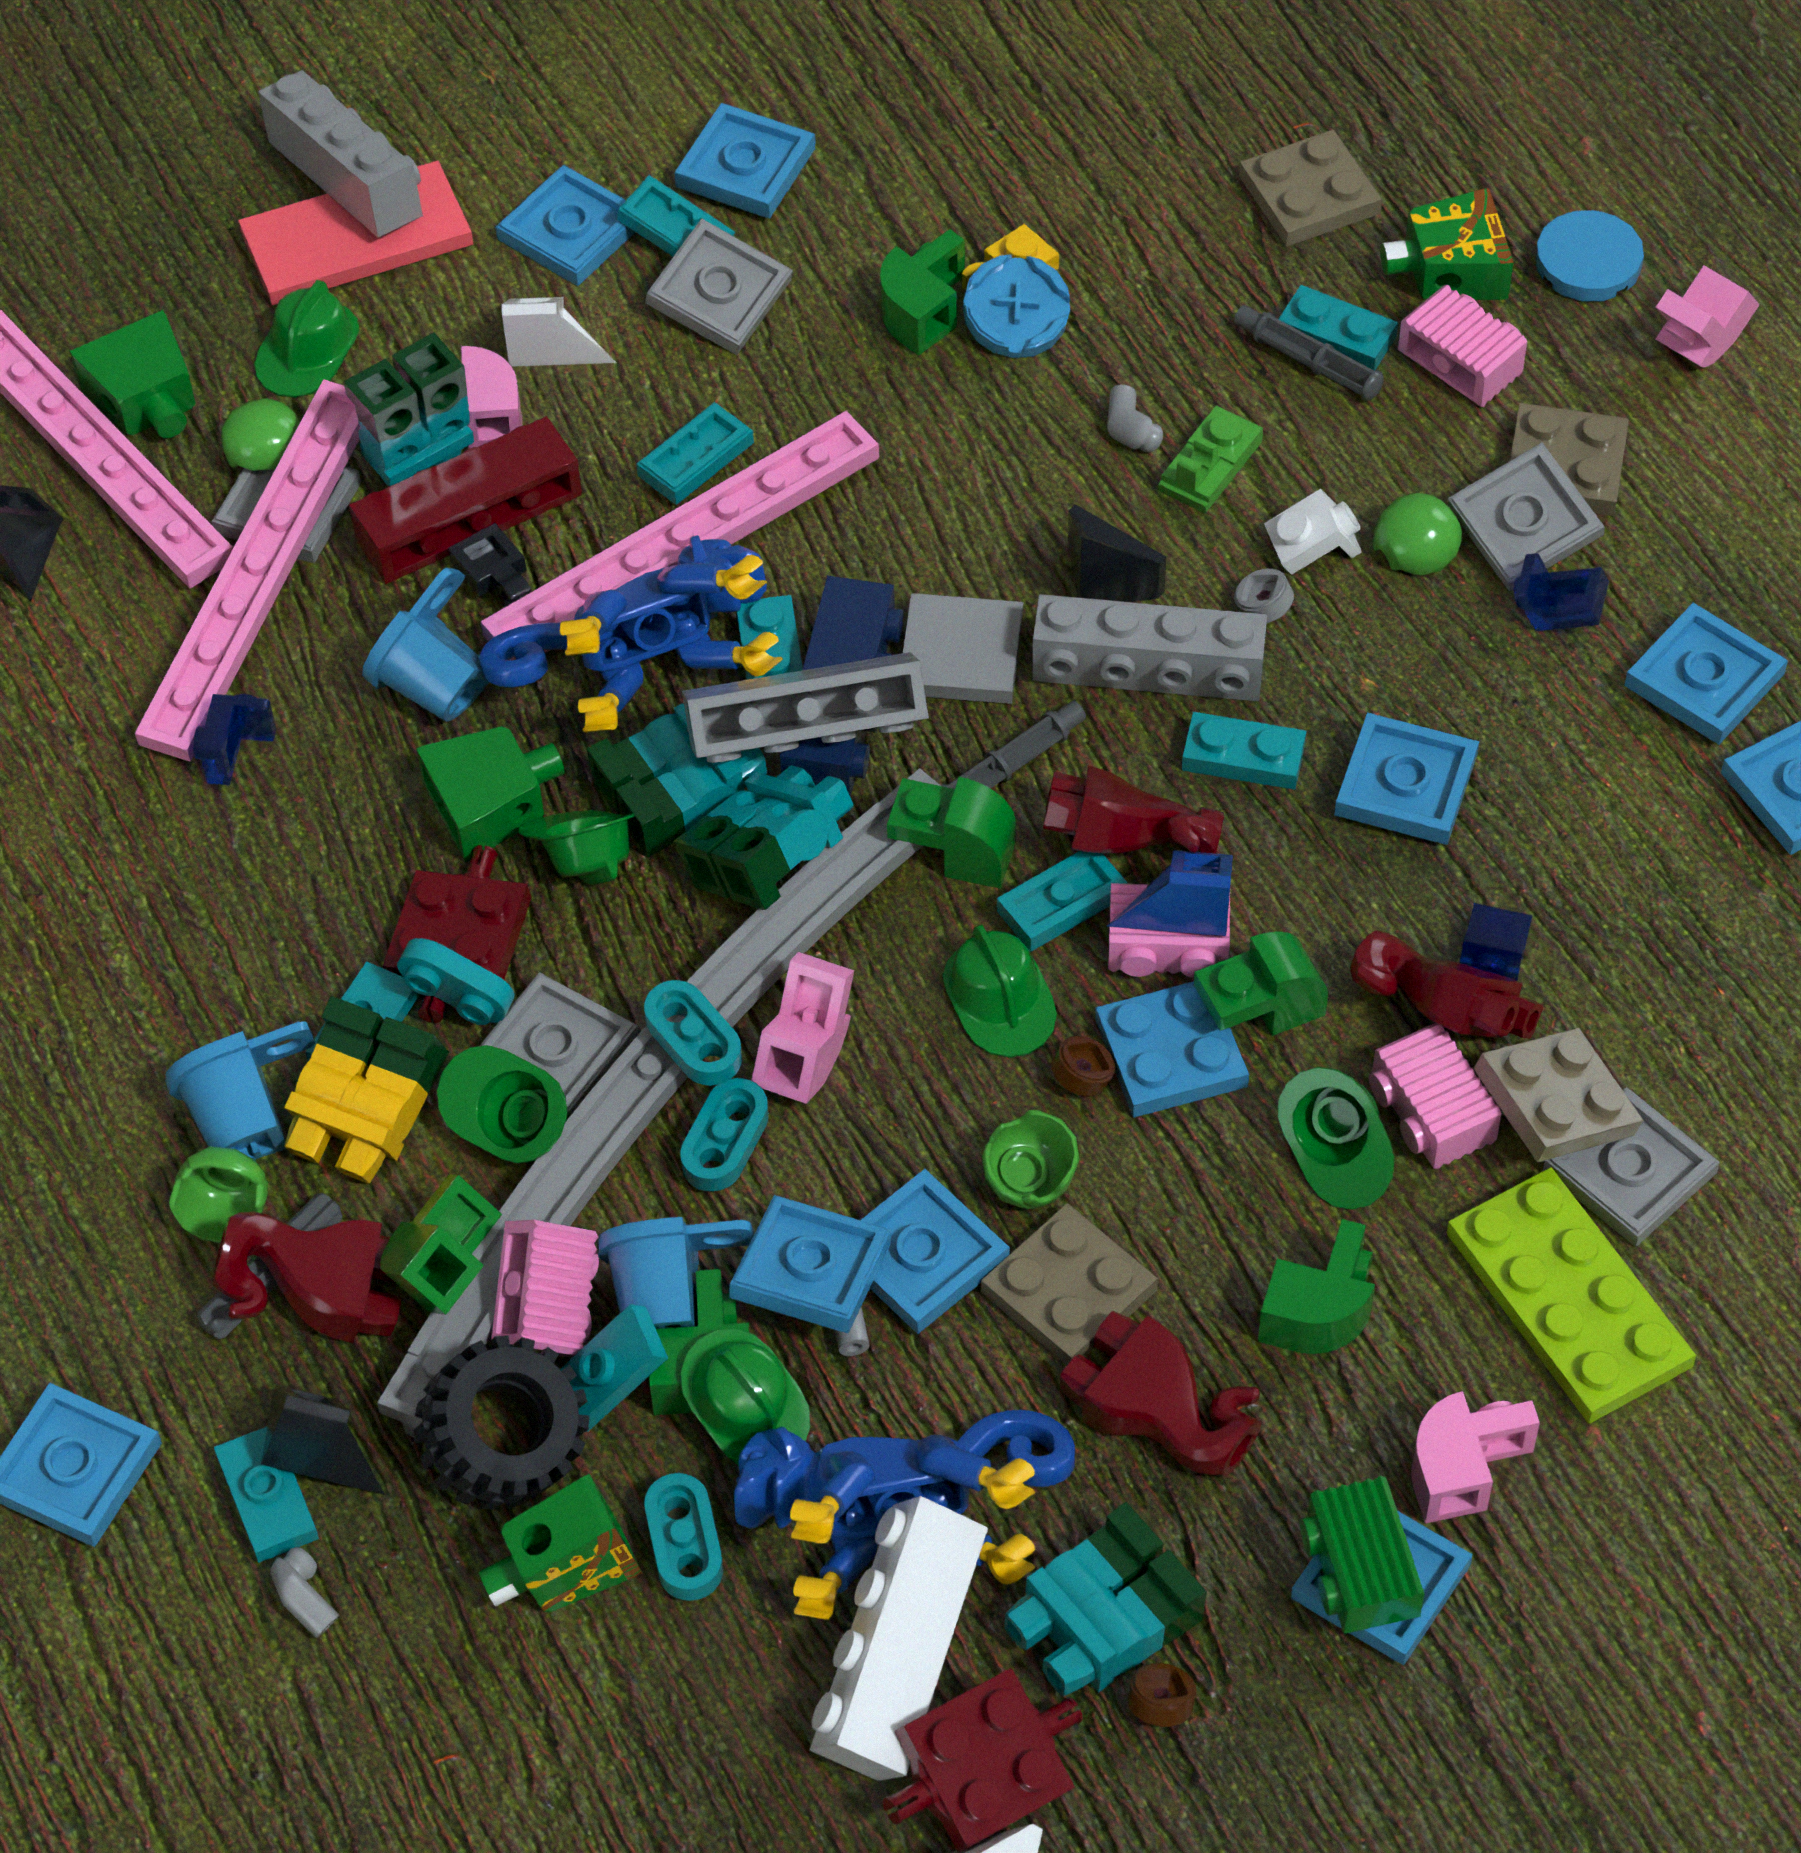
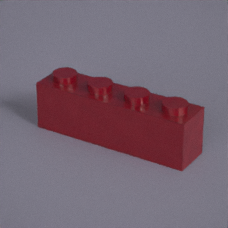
M547 416L528 425L519 426L506 435L479 447L470 448L459 456L430 469L421 470L410 478L381 491L372 492L363 499L349 504L355 539L386 585L449 556V547L494 523L504 531L581 496L578 459Z

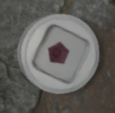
M1267 568L1247 575L1238 584L1234 593V600L1240 612L1267 614V623L1280 618L1289 610L1294 600V592L1286 576L1281 571Z

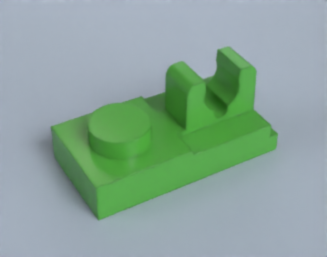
M1216 405L1163 472L1161 481L1158 484V491L1206 514L1262 443L1263 427Z

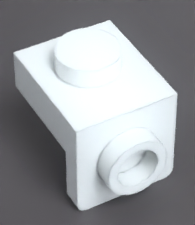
M1321 489L1264 523L1282 566L1291 574L1296 573L1338 546L1351 558L1362 553L1354 533L1360 530V525L1352 510L1344 501L1336 505Z

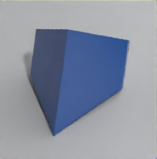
M1174 850L1171 864L1117 915L1107 927L1226 936L1233 855Z

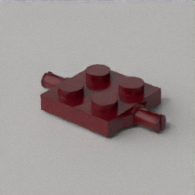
M482 845L474 847L468 870L464 874L453 875L416 870L387 951L383 969L402 976L398 970L397 963L408 941L414 938H424L442 944L504 980L532 898L528 884L491 879L490 875L498 853L486 845L484 851ZM424 995L421 1006L418 1009V1015L427 1022H431L433 1018L434 1023H439L443 1019L447 1003L435 996Z
M1011 1667L895 1730L894 1732L910 1760L914 1783L883 1799L885 1811L896 1807L906 1800L909 1802L906 1806L889 1814L888 1818L894 1824H900L903 1820L927 1807L943 1823L957 1852H960L1072 1790L1075 1786L1055 1750L1053 1737L1082 1722L1081 1709L1058 1720V1716L1078 1706L1077 1702L1071 1697H1066L1063 1701L1039 1713L1030 1703Z

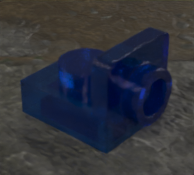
M1474 903L1468 930L1465 933L1462 944L1460 963L1518 981L1533 915Z

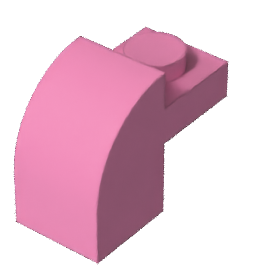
M1704 265L1683 298L1667 289L1655 307L1667 320L1656 340L1699 366L1708 367L1733 345L1760 304L1749 291Z
M461 346L470 423L467 426L473 431L474 443L468 447L473 448L506 435L515 428L522 426V414L517 378L511 365L503 357L488 349Z
M798 952L790 960L780 1011L761 1032L751 1081L758 1084L762 1089L806 1104L824 1085L841 1051L851 1016L845 1014L854 970Z
M1461 1391L1440 1400L1427 1412L1418 1430L1411 1472L1413 1488L1425 1524L1487 1511L1493 1484L1487 1462L1534 1452L1540 1421L1532 1400L1512 1404L1509 1401H1497L1485 1405L1478 1412L1470 1413L1464 1393Z

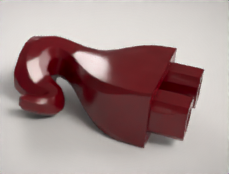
M1088 765L1085 778L1054 771L1046 803L1043 829L1073 835L1072 849L1084 852L1122 853L1173 842L1187 848L1190 852L1216 854L1224 812L1200 807L1197 812L1177 802L1142 791L1111 772Z
M1379 930L1373 931L1361 942L1355 951L1350 966L1352 981L1365 991L1378 996H1390L1396 993L1397 984H1399L1417 1010L1430 1020L1459 1034L1503 1038L1508 1033H1512L1521 1038L1531 1039L1543 1010L1542 1004L1519 995L1523 985L1522 982L1462 963L1426 958L1399 938Z
M255 1211L237 1213L228 1217L216 1257L212 1285L226 1296L239 1301L233 1302L230 1305L227 1313L230 1318L256 1317L267 1306V1290L262 1280L247 1265V1257L251 1255L259 1257L266 1264L285 1298L298 1316L309 1327L327 1337L353 1343L358 1332L391 1336L398 1320L401 1304L400 1296L370 1290L372 1278L395 1283L380 1267L383 1251L390 1240V1237L380 1235L382 1222L348 1220L320 1230L304 1231L296 1229L270 1215Z
M1111 1311L1094 1335V1347L1112 1358L1109 1363L1102 1369L1081 1354L1073 1357L1061 1372L1060 1390L1082 1408L1083 1423L1109 1435L1133 1434L1153 1438L1161 1443L1180 1464L1197 1473L1220 1475L1222 1477L1229 1475L1249 1452L1260 1432L1262 1421L1237 1409L1238 1407L1249 1406L1257 1402L1260 1397V1391L1257 1387H1229L1221 1390L1215 1395L1209 1407V1416L1218 1429L1206 1431L1202 1428L1199 1418L1195 1375L1188 1353L1171 1331L1149 1315L1139 1324L1120 1313Z

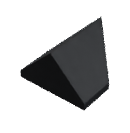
M0 485V574L31 602L56 534L64 518L31 488Z
M1076 504L1068 511V551L1078 598L1135 602L1158 599L1165 592L1166 556Z
M276 1384L272 1397L261 1465L385 1495L347 1425L350 1410L338 1399Z

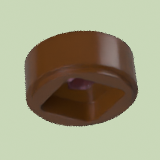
M1073 1036L1061 1043L1052 1059L1051 1068L1056 1080L1070 1092L1081 1096H1096L1105 1090L1113 1077L1115 1062L1110 1052L1096 1040L1083 1036Z
M1152 1663L1140 1667L1132 1675L1127 1701L1131 1711L1142 1721L1161 1727L1176 1726L1185 1722L1191 1716L1197 1689L1194 1680L1182 1669L1166 1663Z

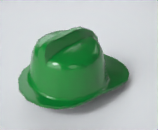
M316 280L311 287L294 290L279 300L274 311L272 327L258 350L254 363L257 379L266 390L278 396L296 398L316 392L323 379L330 381L335 376L347 353L356 341L360 331L357 317L349 308L343 306L333 293L329 292L324 281Z
M594 810L558 813L525 823L519 827V834L527 838L541 840L556 871L561 876H578L587 884H600L614 881L618 874V864L625 861L629 856L627 820L635 817V813L620 815Z
M982 924L976 926L973 929L972 937L968 938L946 962L943 972L946 993L965 1032L976 1046L991 1055L1007 1058L1029 1055L1042 1047L1054 1032L1057 1012L1053 996L1029 949L1018 937L1002 931H986Z
M489 1045L470 1047L453 1057L441 1074L437 1088L438 1108L447 1126L461 1138L500 1159L517 1164L535 1161L537 1158L548 1153L562 1135L568 1116L566 1097L560 1083L547 1071L511 1052Z
M1315 1067L1298 1073L1286 1083L1278 1099V1120L1307 1182L1317 1196L1334 1207L1353 1210L1371 1205L1386 1192L1393 1178L1395 1160L1390 1139L1379 1118V1111L1374 1097L1363 1085L1357 1083L1354 1078L1337 1069Z
M736 1328L715 1330L698 1339L687 1352L680 1372L682 1394L693 1414L701 1422L720 1450L737 1466H739L741 1451L747 1441L756 1433L785 1427L804 1441L807 1440L810 1430L808 1403L800 1387L778 1357L757 1336Z

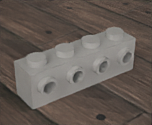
M302 70L295 74L284 76L278 82L258 91L269 143L375 236L379 238L423 216L417 187L421 182V177L415 162L408 155L403 156L393 148L380 131L375 132L367 126L353 108H346L340 103L326 85H319Z
M1039 594L1033 635L1032 681L1259 701L1267 614Z
M911 652L682 691L691 749L697 758L706 757L707 762L710 763L734 760L741 757V750L764 747V752L767 753L788 751L798 748L799 740L821 737L823 743L846 741L855 738L856 731L875 727L879 728L880 733L904 731L914 727L913 721L929 718L920 660Z

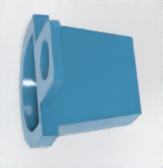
M453 568L443 569L409 612H398L371 649L363 665L362 677L376 689L389 686L445 722L451 721L462 714L489 683L483 677L479 656L451 632L445 623L436 617L465 578L463 573Z
M297 1022L247 1040L244 1032L241 1031L193 1050L177 1060L166 1072L165 1082L169 1094L177 1100L184 1101L208 1147L236 1149L255 1160L286 1149L284 1147L286 1139L261 1066L309 1049L315 1044V1040L307 1022ZM289 1039H293L292 1041H290V1042H288V1043H286V1044H284V1045H280V1046H277V1047H272L273 1045H275V1044H277V1043H279V1042H282V1041H285V1040H289Z
M683 1217L651 1219L626 1223L606 1230L598 1235L597 1250L599 1259L609 1264L619 1314L629 1304L646 1306L655 1329L698 1326L696 1271H698L699 1265L698 1250L747 1246L750 1244L755 1232L751 1223L746 1220L686 1225ZM720 1234H730V1235H722V1236H713V1235H720Z

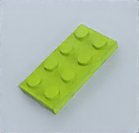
M1552 1167L1448 1221L1446 1233L1588 1424L1693 1368L1696 1358L1694 1351Z

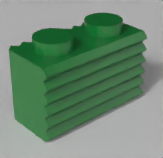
M1379 1476L1374 1480L1367 1478L1361 1483L1355 1481L1350 1485L1342 1484L1337 1488L1329 1487L1324 1491L1316 1490L1311 1493L1307 1517L1300 1518V1531L1307 1555L1309 1557L1319 1555V1560L1322 1563L1325 1575L1318 1577V1587L1326 1614L1328 1616L1337 1614L1344 1634L1420 1617L1425 1593L1387 1478L1384 1476Z

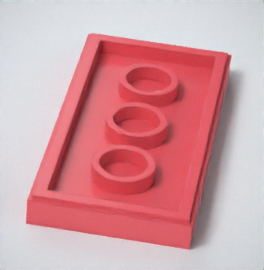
M439 160L417 167L421 177V182L417 187L423 216L379 238L329 194L320 195L238 220L242 237L271 305L278 304L279 300L287 293L311 287L316 280L324 281L329 289L474 245L472 231Z

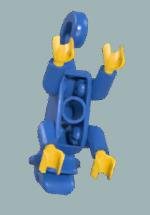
M698 535L689 538L690 545L683 548L679 554L677 565L645 573L615 590L593 593L585 600L584 605L578 608L574 620L562 621L561 623L524 625L492 638L485 644L479 655L483 677L488 682L499 687L517 688L532 684L545 675L548 670V663L544 650H565V656L582 655L584 666L591 670L599 671L606 682L598 697L581 698L578 702L579 713H585L583 732L590 733L615 730L617 728V712H620L643 683V670L639 662L671 650H675L683 664L690 668L738 669L742 664L751 675L762 676L783 660L782 657H772L766 653V650L779 641L775 634L763 632L745 647H741L738 641H711L707 634L710 619L716 618L719 612H737L741 608V603L759 601L766 592L767 581L762 559L758 553L739 545L731 546L726 540H700Z
M1011 1410L991 1414L972 1425L957 1441L942 1435H931L922 1440L887 1437H850L827 1444L818 1452H813L806 1441L788 1431L785 1427L768 1429L756 1433L750 1438L739 1455V1477H737V1485L734 1490L735 1519L739 1525L752 1529L762 1525L769 1517L775 1515V1523L779 1529L786 1527L792 1520L796 1521L795 1528L791 1533V1539L813 1543H827L831 1537L835 1554L820 1569V1578L799 1575L793 1588L794 1596L800 1597L794 1614L818 1619H829L835 1609L837 1593L844 1592L874 1558L877 1551L875 1534L878 1524L885 1512L893 1507L894 1504L922 1496L958 1514H962L969 1505V1488L981 1491L985 1486L996 1505L1003 1509H1010L1035 1493L1034 1489L1024 1484L1044 1488L1056 1485L1067 1479L1075 1467V1444L1070 1432L1061 1423L1042 1413L1028 1410ZM1010 1441L1007 1446V1464L998 1471L991 1468V1462L983 1458V1456L996 1445ZM1031 1441L1043 1445L1050 1454L1045 1456L1032 1455ZM986 1534L976 1566H982L987 1562L991 1573L999 1582L1003 1584L1014 1583L1035 1569L1034 1564L1024 1560L1025 1557L1035 1551V1545L1028 1537L1022 1534H1015L997 1546L992 1544L991 1536Z

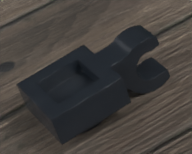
M496 523L448 548L451 564L465 575L464 579L479 597L494 589L505 608L531 592L529 584L521 575L527 571L524 555Z

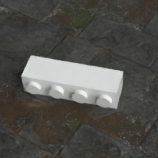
M922 1496L894 1504L893 1507L885 1512L875 1534V1541L879 1544L873 1566L864 1573L856 1588L854 1602L859 1607L852 1627L842 1636L834 1653L833 1664L837 1667V1671L830 1692L823 1695L813 1714L812 1728L816 1730L810 1751L877 1781L906 1776L910 1760L894 1731L925 1715L928 1711L988 1527Z

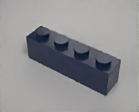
M827 575L803 670L891 656L892 654L887 653L889 642H899L903 626V609L895 608L894 585ZM878 727L856 731L855 738L840 742L823 743L821 737L799 740L798 748L780 753L781 773L791 765L803 768L812 777L815 786L827 776L841 779L851 797L855 778L864 779L868 769L870 745L864 744L867 732L876 733Z

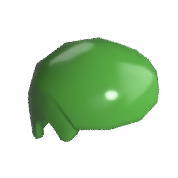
M269 398L249 400L233 409L223 424L221 433L222 449L229 465L233 468L241 466L251 471L274 470L301 422L299 417L284 403Z
M1414 492L1396 498L1380 514L1375 525L1372 546L1374 551H1382L1392 570H1402L1422 576L1442 571L1457 556L1462 541V529L1456 515L1442 500L1431 494Z
M1028 1110L1023 1116L1015 1120L1001 1123L989 1137V1142L985 1145L982 1154L986 1184L1004 1203L1025 1209L1043 1207L1061 1197L1067 1191L1079 1163L1076 1136L1061 1118L1040 1110Z
M209 1146L189 1156L180 1167L169 1198L170 1210L181 1228L201 1240L220 1243L228 1217L240 1212L255 1211L262 1213L268 1197V1180L265 1178L264 1170L253 1158L236 1149Z

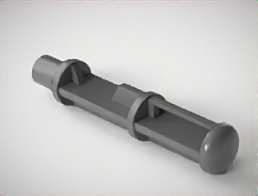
M1242 305L1237 311L1234 324L1251 332L1254 341L1258 343L1263 342L1308 366L1313 373L1317 375L1322 374L1360 394L1361 398L1365 401L1374 399L1381 391L1384 383V375L1381 371H1374L1334 350L1333 345L1321 343L1280 321L1271 312L1259 313L1246 305Z
M1071 701L1057 712L1047 711L1041 716V720L999 750H991L986 753L983 761L961 775V777L979 782L990 789L999 782H1007L1011 779L1013 772L1056 742L1063 743L1066 741L1070 730L1086 720L1083 708L1076 701ZM958 778L948 785L942 784L941 786L955 789Z

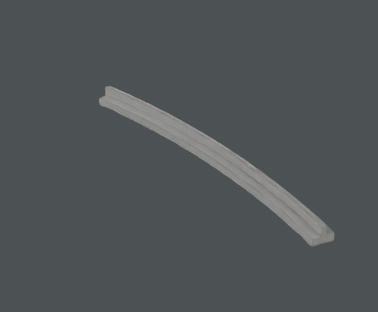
M920 768L907 778L941 786ZM899 786L842 832L843 839L832 848L825 847L819 856L803 866L778 890L781 897L767 910L758 909L689 978L687 982L701 991L731 1027L788 970L790 960L798 952L805 953L870 891L923 846L887 838V822ZM674 1015L667 1020L670 1022H680L685 1017ZM647 1026L631 1042L565 1122L562 1135L552 1149L542 1157L537 1158L501 1207L499 1212L502 1216L472 1253L484 1265L446 1315L430 1313L409 1347L408 1353L377 1402L381 1414L403 1423L405 1434L414 1437L413 1430L422 1423V1419L414 1415L417 1403L427 1394L423 1389L429 1380L469 1345L480 1340L487 1344L492 1338L505 1221L539 1220L571 1226L626 1151L688 1078L650 1034Z

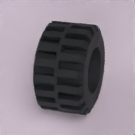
M495 1336L487 1344L480 1340L469 1345L429 1380L423 1389L427 1393L426 1396L417 1403L414 1416L421 1418L422 1423L413 1431L415 1444L425 1443L427 1451L419 1457L424 1469L435 1465L441 1475L434 1482L443 1491L450 1485L458 1488L455 1499L466 1505L475 1499H480L481 1509L495 1510L503 1503H506L507 1508L519 1506L530 1498L534 1499L563 1478L573 1468L570 1463L581 1456L586 1443L581 1441L579 1436L589 1430V1416L580 1415L578 1409L588 1402L584 1389L573 1391L569 1382L577 1377L570 1365L561 1371L554 1364V1361L559 1356L558 1353L549 1347L539 1354L533 1351L535 1340L521 1337L514 1344H510L509 1336ZM496 1391L511 1397L520 1405L527 1416L530 1426V1441L523 1455L512 1456L499 1453L481 1440L472 1421V1404L476 1393Z

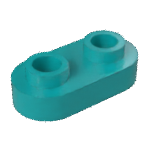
M414 938L408 941L397 963L398 970L404 977L405 984L410 989L425 996L439 998L455 1007L458 1014L465 1020L477 1025L502 1021L515 997L513 989L505 980L442 944L429 939Z
M671 980L660 983L648 993L644 1002L647 1029L692 1081L712 1086L725 1083L736 1075L742 1062L739 1036L697 987L685 981ZM674 1015L685 1017L680 1022H670L667 1020ZM708 1056H717L720 1058V1060L715 1062L702 1061L704 1058Z
M733 1078L715 1086L710 1092L680 1151L684 1177L695 1188L703 1191H720L734 1184L740 1177L767 1126L769 1118L767 1097L758 1084L743 1078ZM735 1113L747 1115L741 1121H734L729 1118ZM709 1161L722 1163L721 1166L716 1168L703 1167Z
M683 1473L665 1475L657 1479L649 1487L644 1501L659 1580L663 1588L675 1598L687 1601L702 1599L710 1595L718 1587L723 1576L722 1555L709 1496L704 1485L691 1475ZM675 1508H684L689 1511L685 1518L679 1520L671 1519L667 1516ZM687 1565H697L702 1569L694 1577H685L680 1574L681 1569Z

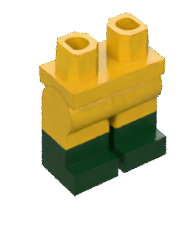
M330 996L321 1017L326 1023L310 1060L304 1066L299 1076L295 1092H291L284 1107L294 1117L289 1127L284 1147L297 1157L319 1164L331 1136L343 1140L346 1143L335 1167L341 1173L351 1178L370 1184L385 1157L394 1161L398 1160L404 1147L402 1141L410 1132L449 1051L434 1034L389 1017L383 1019L376 1012Z

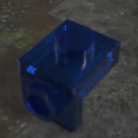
M1539 553L1526 554L1521 575L1517 576L1514 582V598L1519 609L1525 611L1535 631L1599 625L1609 580L1602 567L1549 573Z
M213 694L205 726H197L193 742L194 757L196 760H202L208 784L230 785L241 739L274 741L277 729L271 703L268 699L257 698L248 694H238L235 696Z

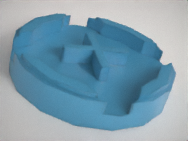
M1597 210L1573 211L1558 216L1546 225L1537 241L1535 257L1537 271L1542 279L1545 275L1553 283L1552 289L1562 296L1579 301H1605L1616 297L1617 291L1623 290L1625 287L1629 290L1636 284L1642 270L1644 253L1642 240L1632 226L1617 216Z
M1013 254L1000 255L981 264L970 277L962 305L965 324L975 340L993 353L1011 358L1036 356L1052 348L1065 332L1070 313L1068 287L1057 270L1041 259L1026 256V259L1012 258Z

